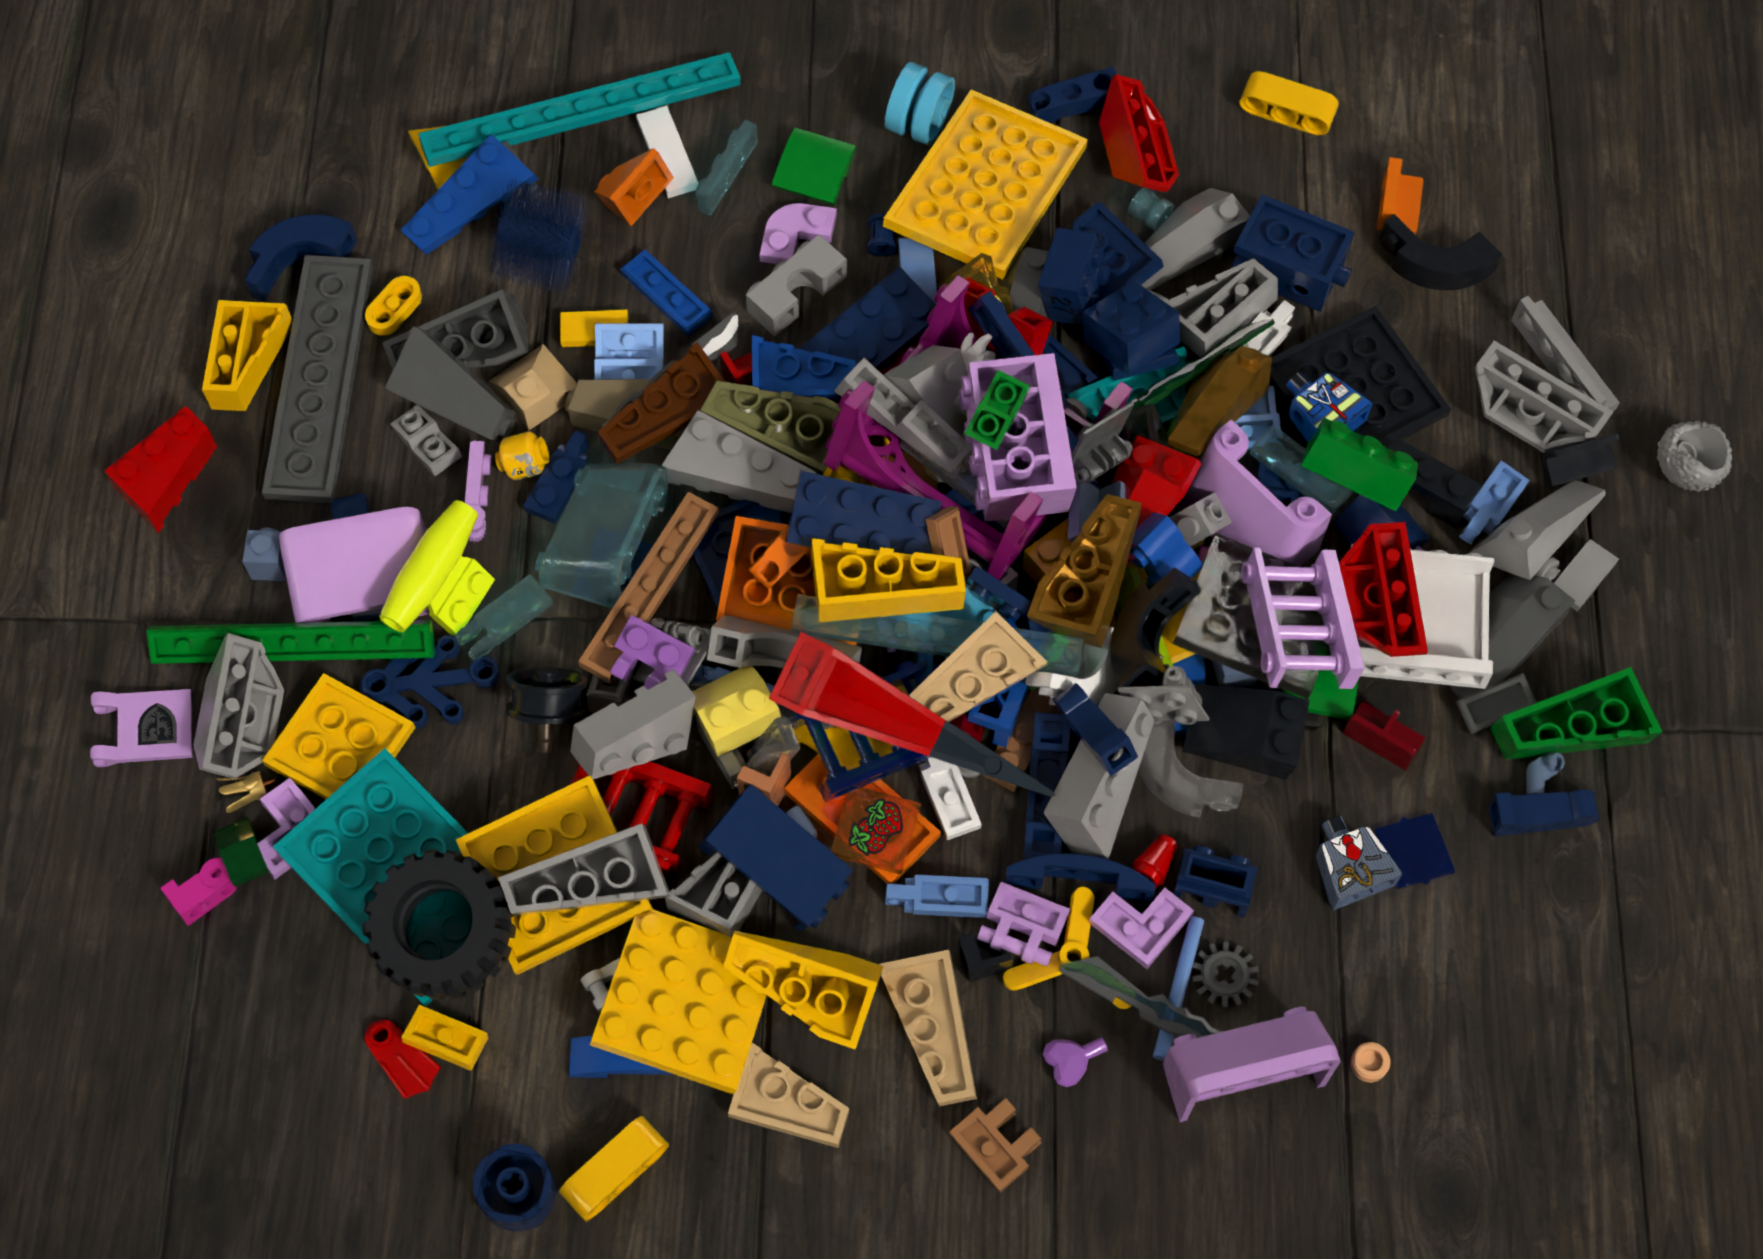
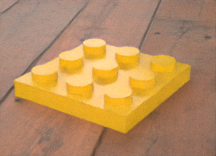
M323 673L262 762L266 767L288 779L291 778L293 782L326 800L384 748L395 758L416 727L412 721Z

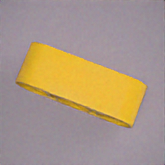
M1262 71L1251 73L1239 101L1241 108L1247 113L1318 136L1328 133L1339 106L1337 98L1328 92Z
M640 1116L627 1125L563 1184L559 1193L584 1221H588L602 1211L667 1150L669 1143L644 1116Z

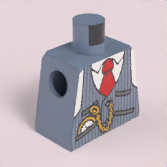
M1342 816L1333 817L1322 824V828L1329 841L1320 845L1316 853V859L1333 911L1396 886L1402 876V872L1369 827L1366 826L1349 832Z

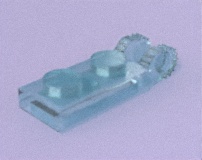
M530 574L474 615L475 618L456 633L455 638L460 645H464L477 637L482 629L487 633L486 636L469 649L468 655L475 660L487 655L495 645L501 644L553 604V600Z

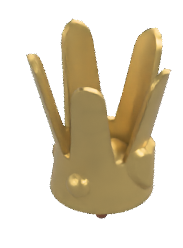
M260 770L252 772L248 776L235 779L229 777L216 778L219 781L242 780L220 787L219 792L221 794L231 795L250 792L230 804L226 808L227 813H231L254 800H260V798L267 794L265 785L275 782L274 779L264 782Z

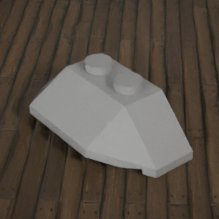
M1493 341L1476 364L1475 371L1484 417L1543 453L1594 440L1613 414L1612 410L1496 341Z
M227 633L206 678L193 744L198 766L202 771L235 779L261 764L263 758L275 743L284 688L273 665L265 655L267 652L263 644L230 633Z

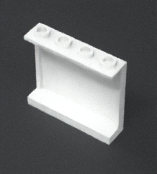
M1410 548L1428 653L1427 655L1390 657L1358 639L1365 668L1361 676L1485 689L1493 674V661L1488 660L1489 584L1494 558L1483 557L1476 553L1458 555L1448 554L1443 550H1431L1428 552L1412 550Z

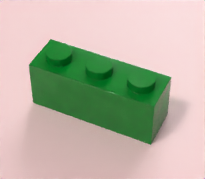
M1323 417L1305 448L1301 466L1391 510L1397 511L1416 480L1418 462L1414 461L1405 452H1395L1383 446L1374 437L1362 436L1350 430L1343 422L1331 421Z

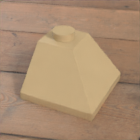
M544 344L488 381L500 398L516 411L515 415L528 430H531L563 408L568 393L570 391L574 392L577 382Z

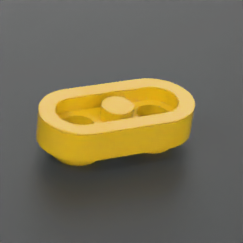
M399 276L393 279L367 307L365 319L369 329L374 334L385 336L394 333L418 307L422 300V292L414 278ZM404 295H410L408 299H400ZM382 319H389L387 322L379 323Z

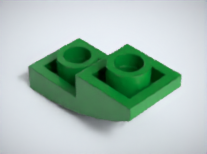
M997 370L964 434L998 450L1031 386Z

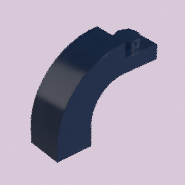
M313 214L289 218L270 227L256 239L249 249L255 264L248 268L245 282L252 298L264 302L281 273L291 264L303 260L305 255L349 257L357 243L352 223L332 216Z

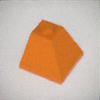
M652 148L617 166L610 174L605 175L594 192L605 207L629 226H632L674 177L659 152Z

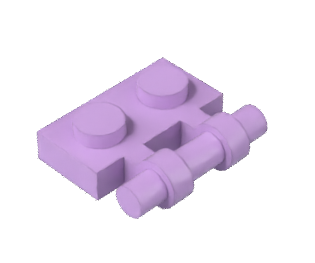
M1001 882L986 919L999 923L998 927L994 930L982 925L977 939L989 943L990 948L1001 952L1004 949L1021 956V961L1031 965L1034 961L1047 967L1052 952L1039 948L1041 941L1056 946L1070 909ZM1010 928L1029 935L1028 942L1026 943L1009 936Z

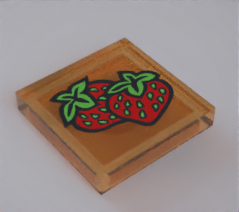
M850 785L831 852L840 859L902 875L921 810V803Z

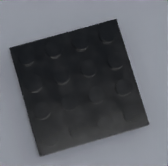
M1377 306L1272 357L1270 384L1274 386L1275 391L1289 410L1292 400L1296 396L1286 387V384L1296 373L1301 372L1312 383L1325 373H1331L1372 403L1367 421L1356 428L1354 432L1362 436L1374 437L1381 444H1383L1389 433L1402 440L1449 416L1451 411L1449 405Z

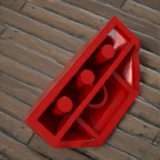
M1115 74L1111 78L1099 121L1113 177L1141 187L1167 192L1179 176L1165 121L1154 102L1145 94V87L1140 80Z
M1406 522L1370 524L1339 562L1357 639L1390 657L1427 655L1428 648Z

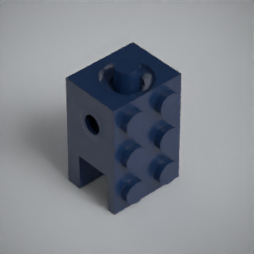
M1261 194L1235 245L1234 253L1237 256L1231 268L1254 258L1278 278V295L1321 312L1334 284L1345 287L1349 280L1352 269L1344 266L1347 260L1355 232Z

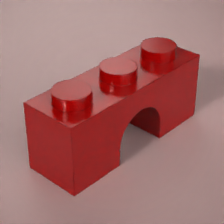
M966 277L964 279L970 283L964 297L965 312L976 338L979 339L985 334L968 309L984 294L991 291L995 296L996 291ZM1025 306L1008 314V317L1035 355H1042L1053 321ZM989 342L986 349L996 351L991 342Z

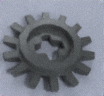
M1223 942L1222 951H1217L1215 944L1212 943L1209 945L1211 955L1208 956L1202 950L1198 953L1204 962L1203 965L1193 962L1192 968L1200 971L1201 975L1192 976V982L1204 983V986L1197 990L1199 995L1207 991L1212 993L1208 1003L1213 1004L1216 997L1219 996L1221 997L1222 1007L1227 1008L1228 998L1232 997L1236 1005L1239 1006L1242 1004L1239 998L1240 993L1248 998H1251L1253 995L1246 988L1247 985L1258 986L1259 981L1250 978L1251 974L1259 972L1258 966L1248 967L1247 963L1253 959L1251 954L1244 958L1239 956L1243 948L1242 946L1237 945L1235 951L1231 952L1229 951V942ZM1222 966L1225 970L1231 967L1234 970L1231 976L1233 983L1228 984L1225 980L1219 983L1216 980L1219 974L1217 967Z

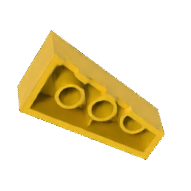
M812 538L811 558L819 622L960 610L964 608L966 587L961 558L914 552L911 555L894 552V549L880 547V550L859 548L858 544L844 542L842 545L825 543V540Z

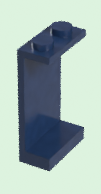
M752 784L741 792L698 845L708 856L714 851L719 853L798 920L794 928L799 932L809 926L817 927L828 913L824 908L831 898L837 900L850 885L846 878L853 869Z

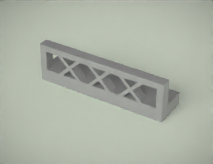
M1529 296L1520 299L1511 321L1549 372L1608 409L1616 410L1620 402L1542 300L1534 303Z

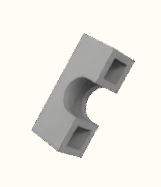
M817 235L810 242L806 241L800 245L796 254L786 262L781 261L772 270V273L763 281H757L749 288L746 294L747 312L775 337L799 317L798 299L791 291L800 286H809L818 291L822 296L826 295L847 277V259L822 236Z

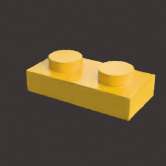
M421 1005L416 1009L402 1035L403 1043L472 1071L488 1040L487 1032Z

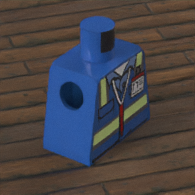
M1298 372L1286 384V387L1296 396L1292 400L1288 413L1289 417L1308 443L1323 417L1331 421L1343 422L1352 431L1367 421L1372 403L1331 373H1325L1312 383L1305 375Z

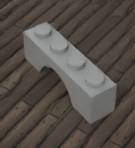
M724 615L712 625L707 660L738 668L748 666L784 668L800 632ZM810 635L839 649L860 663L862 647Z

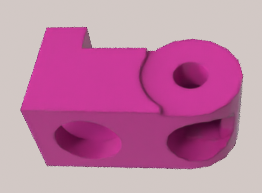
M212 858L202 866L200 873L194 875L179 887L172 879L162 886L161 890L186 925L189 926L232 895L237 887L233 886L222 858Z

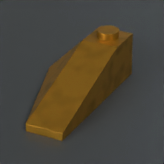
M1241 346L1234 352H1229L1210 363L1208 370L1192 379L1169 435L1168 445L1198 457L1207 448L1221 427L1231 419L1236 422L1269 391L1272 357L1260 353L1254 348Z
M1106 494L1081 527L1082 531L1069 548L1066 547L1059 556L1060 560L1049 574H1045L1038 583L1027 614L1028 619L1066 639L1102 648L1114 614L1142 507L1141 502Z

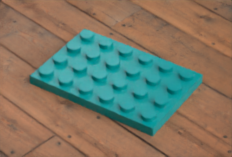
M384 748L273 846V849L366 945L369 942V938L363 935L362 923L369 922V915L364 912L366 901L373 902L376 897V893L372 891L375 883L379 881L383 884L389 878L385 871L393 864L398 868L405 865L403 858L413 853L418 857L424 856L425 850L436 849L440 853L451 850L462 855L456 839L468 834V832ZM453 891L437 892L421 901L413 911L408 925V938L412 949L418 955L431 960L447 957L457 951L466 941L472 926V909L468 901L462 895ZM413 994L424 1007L432 1001L429 997H420Z

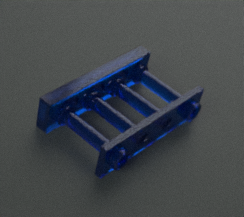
M912 660L896 666L893 669L894 673L883 677V679L895 687L903 684L908 695H910L920 685L917 678L923 675L928 665L926 661L915 665ZM795 713L789 722L791 730L806 724L828 771L826 775L827 780L819 788L825 802L932 758L896 745L891 748L892 753L880 757L879 753H874L867 736L848 730L861 760L859 761V767L847 771L846 766L841 767L821 721Z

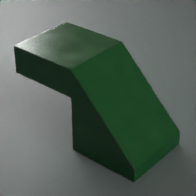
M248 817L213 832L219 853L234 887L269 873L258 845V839Z

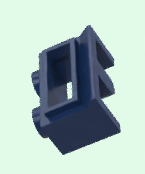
M1194 846L1192 850L1185 848L1173 894L1179 899L1182 891L1203 897L1202 904L1210 908H1216L1219 901L1239 906L1237 916L1244 918L1249 907L1258 867L1251 866V862L1241 856L1232 855L1229 856V859L1214 856V851L1204 846ZM1193 866L1245 880L1243 889L1190 875V867Z

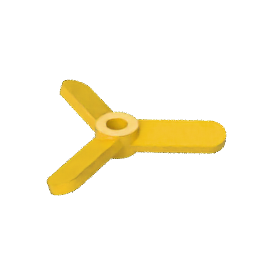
M1079 887L1071 895L1064 945L1060 951L1052 953L1048 966L1046 967L1033 961L1032 965L1024 963L1010 968L1003 975L1005 987L1016 991L1062 975L1059 971L1062 965V968L1067 971L1091 976L1099 984L1135 999L1134 992L1121 985L1120 982L1114 980L1104 971L1087 965V963H1073L1067 958L1069 954L1078 955L1080 960L1091 958L1087 946L1091 925L1089 919L1093 912L1094 894L1087 887ZM1117 997L1113 1001V1004L1120 1009L1131 1007V1005Z

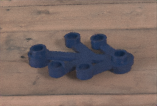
M444 635L437 641L434 657L426 658L411 675L399 676L409 663H418L422 658L393 659L384 670L373 669L367 672L361 680L360 691L363 695L379 704L387 702L403 714L406 719L412 721L416 727L415 729H420L428 723L429 717L426 709L422 705L411 704L398 693L412 690L438 709L446 723L455 725L464 718L462 705L456 700H449L435 688L475 683L481 688H489L498 682L500 670L493 658L482 656L475 659L470 668L434 672L445 659L455 658L460 650L457 639L454 636ZM445 644H454L453 649L450 651L442 650ZM485 671L492 673V676L488 679L480 678V675ZM377 684L385 685V688L382 691H373V688ZM451 708L459 710L457 715L452 717L446 714ZM420 712L423 714L420 720H411V716L414 713Z

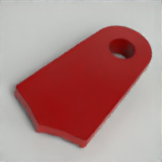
M388 1020L375 1021L365 1032V1043L403 1099L429 1091L434 1078L441 1069L440 1065L426 1052L403 1043L402 1035L404 1032L394 1023ZM387 1031L388 1037L382 1042L375 1040L378 1032Z

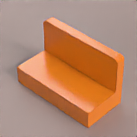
M1389 157L1383 177L1377 230L1382 231L1385 220L1395 214L1416 235L1424 180L1421 177L1401 174L1403 159Z

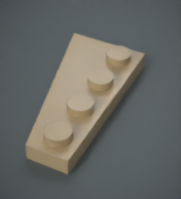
M995 611L909 696L950 722L1045 667L1048 662Z

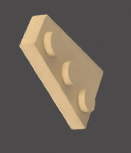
M754 1043L751 1044L737 1091L733 1095L728 1111V1117L836 1148H839L849 1114L847 1106L813 1083L807 1082L792 1072L788 1066L764 1053Z

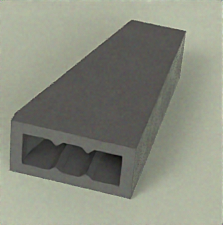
M413 326L385 389L490 440L501 443L502 439L508 437L514 428L515 420L513 418L516 411L431 333Z

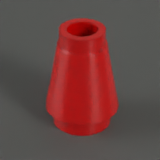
M1160 835L1132 863L1133 870L1155 884V889L1157 886L1163 885L1176 853L1175 851L1178 848L1177 842L1168 835Z

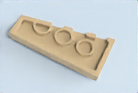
M944 950L878 964L884 966L881 977L939 1106L977 1099L950 951Z

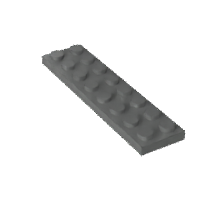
M304 256L262 489L264 499L331 503L334 501L373 271L371 259Z

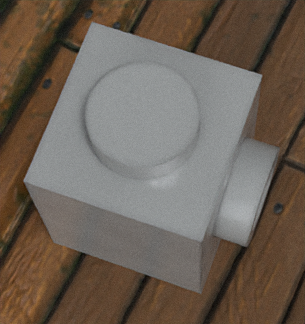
M1215 492L1170 517L1189 546L1232 523Z

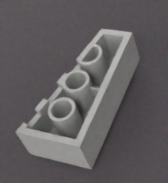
M699 410L661 466L668 483L693 486L696 490L707 493L713 491L725 494L729 498L739 501L745 499L757 502L760 506L787 513L792 512L800 471L817 474L810 468Z
M1104 693L1098 708L1118 729L1121 728L1125 732L1138 758L1110 776L1080 740L1054 791L1055 796L1051 797L1044 814L1072 853L1109 859L1155 720L1142 699ZM1121 747L1107 757L1108 761L1120 758L1123 754V748Z
M643 824L498 877L509 910L514 915L671 897L647 829Z

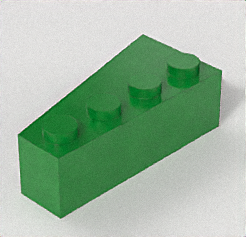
M1631 667L1506 714L1490 727L1505 760L1541 756L1551 752L1561 754L1647 744L1663 733Z

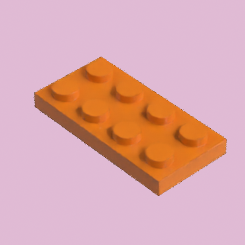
M817 755L784 787V793L886 884H895L941 835L939 829L872 771L855 780L843 773L837 765L829 764ZM878 799H885V802H894L898 805L901 812L903 831L900 834L891 835L885 848L877 854L869 853V856L859 851L856 845L849 847L853 821L857 824L861 819L869 816V813L864 809L869 805H874Z

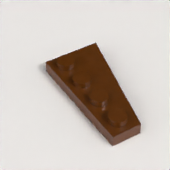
M696 342L689 349L688 353L681 360H676L655 383L652 382L645 388L643 394L632 404L629 403L598 431V439L617 465L687 427L696 412L701 410L716 381L725 382V380L699 343Z

